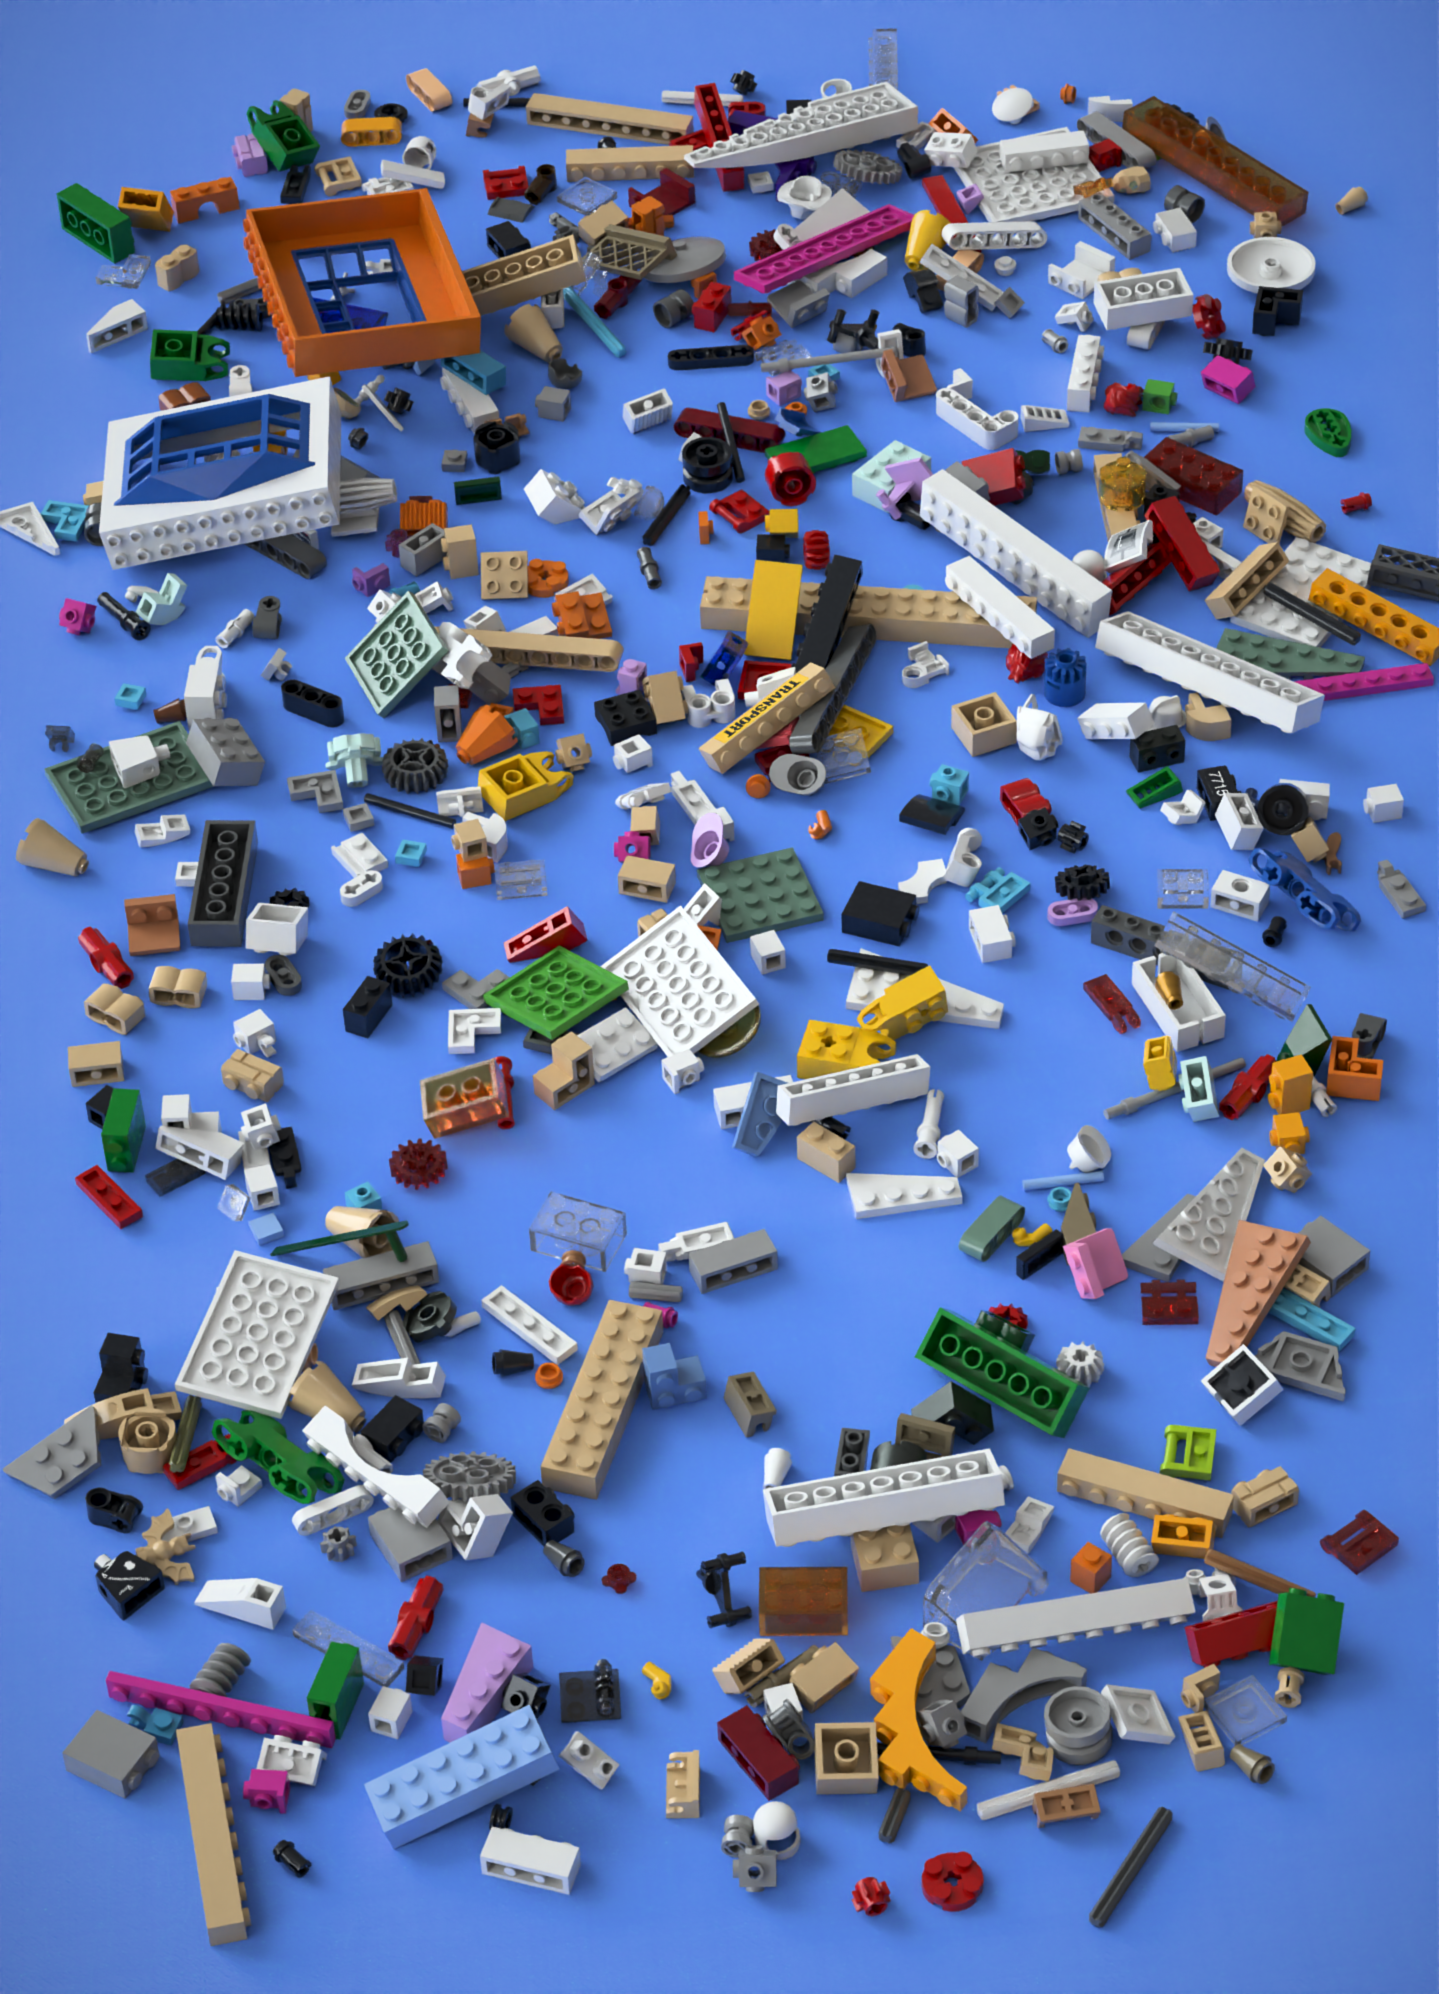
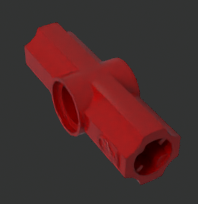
M89 926L83 929L82 933L78 936V941L89 955L94 969L98 973L103 972L113 986L121 989L128 987L134 979L132 970L123 961L117 945L114 942L109 943L97 928Z
M1268 1054L1260 1056L1247 1072L1241 1071L1237 1075L1232 1089L1219 1103V1110L1222 1111L1224 1117L1230 1120L1239 1118L1252 1102L1259 1103L1266 1092L1267 1085L1270 1083L1269 1076L1272 1074V1063L1277 1062L1275 1057Z
M425 1576V1578H420L409 1602L405 1601L401 1605L397 1627L388 1644V1651L398 1659L406 1660L407 1658H412L423 1633L428 1634L432 1627L434 1610L444 1591L443 1584L434 1577Z

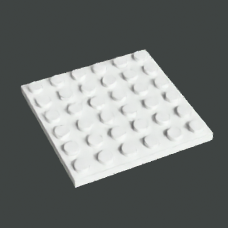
M1067 127L1018 138L1070 132ZM1000 142L977 146V152L968 168L953 167L966 187L977 184L984 195L978 206L988 222L1034 221L1078 211L1079 200L1099 192L1114 203V194L1090 159L1089 163L1005 173L1000 160Z

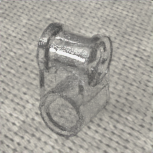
M833 171L821 174L820 182L830 187L832 196L843 188L856 199V194H859L862 190L861 181L859 179L854 180V177H847Z

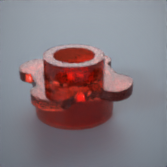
M624 1564L610 1566L607 1570V1575L602 1577V1584L606 1587L610 1586L618 1594L625 1593L629 1584L636 1581V1574L630 1572V1569Z

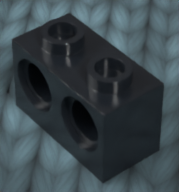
M539 1480L510 1497L512 1515L543 1546L551 1540L560 1542L574 1533L573 1519L575 1515L572 1509L567 1504L563 1505L557 1499L554 1491L550 1487L546 1488Z

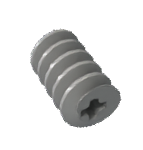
M230 1643L217 1645L214 1653L210 1655L202 1670L196 1675V1679H193L190 1689L227 1697L226 1693L231 1692L232 1684L238 1682V1676L242 1675L245 1671L244 1667L249 1666L251 1663L250 1657L236 1645Z

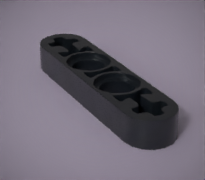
M749 345L676 349L668 353V366L672 370L747 366L754 362V349Z

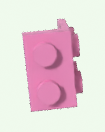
M1105 1228L1063 1246L1081 1298L1097 1299L1104 1296L1103 1289L1128 1278V1272L1114 1231L1111 1228Z

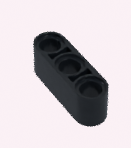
M288 680L281 685L283 707L285 710L327 727H338L343 724V703L339 696L298 680Z

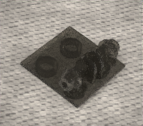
M607 1659L598 1660L592 1671L559 1673L562 1723L621 1719L618 1669H612V1665Z

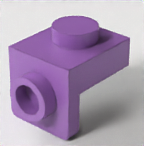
M384 563L365 573L358 567L352 569V584L354 588L367 597L377 593L379 589L383 590L390 586L389 567Z

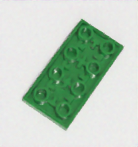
M848 425L765 449V456L768 460L773 456L786 452L801 453L808 461L813 474L820 470L835 468L837 465L855 462L858 459L867 457V450Z

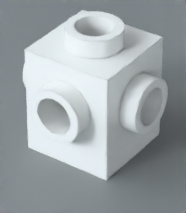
M379 589L367 609L376 617L375 621L378 623L402 597L396 593L390 594Z
M266 1103L241 1112L245 1125L241 1127L246 1142L251 1141L255 1150L269 1147L280 1141L277 1131L281 1130L277 1115L271 1116Z

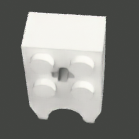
M218 646L203 647L196 657L195 665H190L184 693L189 731L193 719H224L223 708L227 707L226 679L222 673V651ZM210 652L217 654L215 658L204 657V655Z

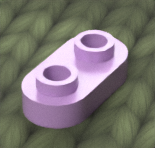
M1077 898L1057 901L1049 905L1047 918L1055 926L1090 922L1098 912V904L1092 898L1091 900L1082 898L1081 901H1078Z

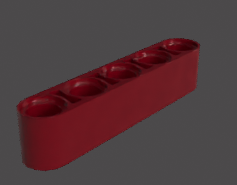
M684 408L674 423V431L681 437L689 438L695 432L702 437L719 438L726 442L719 413L695 408ZM729 415L737 448L765 453V449L781 445L785 439V430L778 427L779 425Z

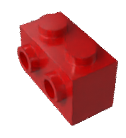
M710 282L708 287L702 291L700 298L692 306L691 312L694 315V328L715 333L732 308L731 286Z

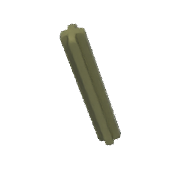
M189 1395L186 1398L176 1441L169 1461L170 1470L173 1473L176 1471L181 1473L185 1470L202 1406L201 1397Z

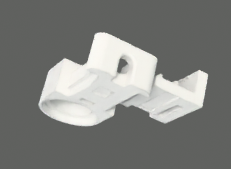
M927 641L908 648V658L916 663L902 670V683L906 687L918 688L928 684L929 679L944 673L947 676L949 675V663L941 655H936L935 657L928 650ZM910 675L919 676L917 678H908Z

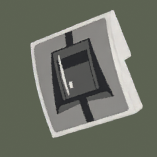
M1145 521L1111 536L1104 556V570L1110 574L1147 559V544L1153 542V521Z

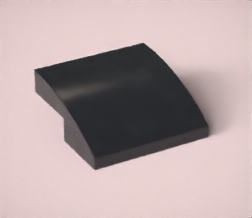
M918 794L902 809L899 814V822L946 835L951 825L956 826L965 811V807Z

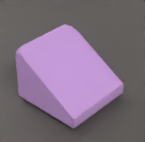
M977 184L956 192L959 203L966 214H969L984 198Z

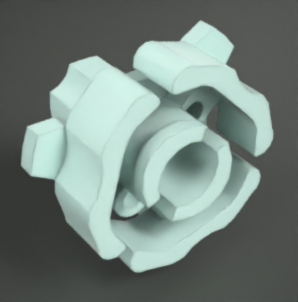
M373 734L342 735L333 738V741L327 742L330 762L326 763V768L336 770L346 767L348 787L367 786L368 775L366 765L381 766L383 764V757H380V738L374 737Z

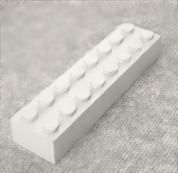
M990 1449L763 1489L766 1519L776 1547H791L805 1541L818 1542L827 1537L838 1535L850 1536L854 1532L865 1530L878 1531L883 1527L893 1525L906 1526L911 1522L921 1520L934 1521L948 1515L961 1516L970 1511L981 1509L989 1511L998 1506L1005 1505L1002 1474Z

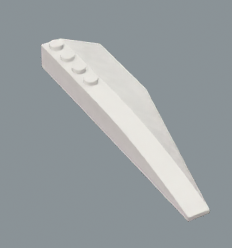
M884 82L808 102V107L806 108L801 106L794 108V113L792 114L782 113L778 115L777 120L768 119L745 129L744 134L740 136L736 133L729 136V140L726 142L721 140L714 142L712 148L702 147L684 155V160L694 168L744 167L792 161L845 148L851 149L856 145L870 144L879 139H889L891 136L908 134L910 131L918 130V106L889 83Z

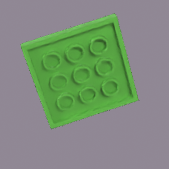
M559 945L485 993L483 998L487 1005L492 1008H500L503 1014L553 1040L629 990L627 980Z

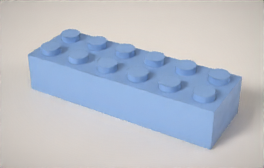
M530 1705L371 1780L365 1783L364 1786L384 1834L393 1849H396L560 1769Z

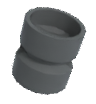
M1176 185L1167 193L1164 200V208L1167 211L1181 207L1189 221L1194 223L1204 211L1205 200L1203 197L1189 192L1182 186Z
M679 289L668 297H664L654 303L653 313L661 326L669 328L680 322V320H684L692 315L691 311L694 302L685 290Z
M102 503L90 505L85 513V539L95 546H104L99 534Z

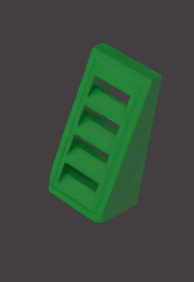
M1168 766L1126 790L1128 796L1139 809L1183 792L1181 781ZM1142 793L1144 797L1140 799L1137 794Z

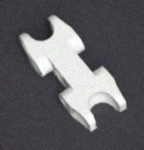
M442 622L438 628L440 631L439 635L449 651L432 669L455 685H458L461 689H469L474 683L472 677L475 670L483 662H489L493 655L488 647L480 643L473 636L466 634L451 622Z

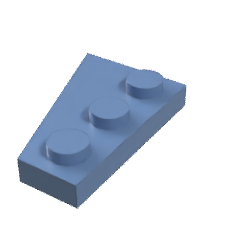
M760 1072L754 1073L732 1149L755 1157L761 1154L783 1121L776 1114L777 1090L779 1085L787 1084L788 1082Z

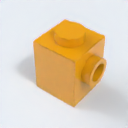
M1300 1112L1273 1115L1272 1130L1269 1131L1270 1144L1275 1146L1276 1150L1282 1146L1293 1152L1305 1154V1144L1310 1141L1308 1127L1303 1126Z

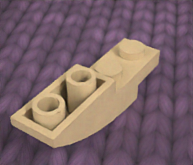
M146 1388L120 1394L93 1404L98 1411L96 1426L100 1440L119 1437L118 1430L121 1422L126 1417L128 1420L135 1416L134 1412L140 1409L154 1408L162 1410L173 1421L180 1420L182 1416L176 1391L150 1395L149 1389ZM84 1408V1409L78 1411L77 1413H75V1414H73L72 1416H70V1417H68L67 1419H65V1420H64V1424L67 1423L69 1420H71V1419H72L73 1417H75L76 1415H78L80 1412H82L83 1410H85L86 1408Z

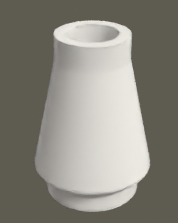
M772 1448L765 1455L764 1489L779 1487L783 1483L792 1465L791 1454L781 1448Z

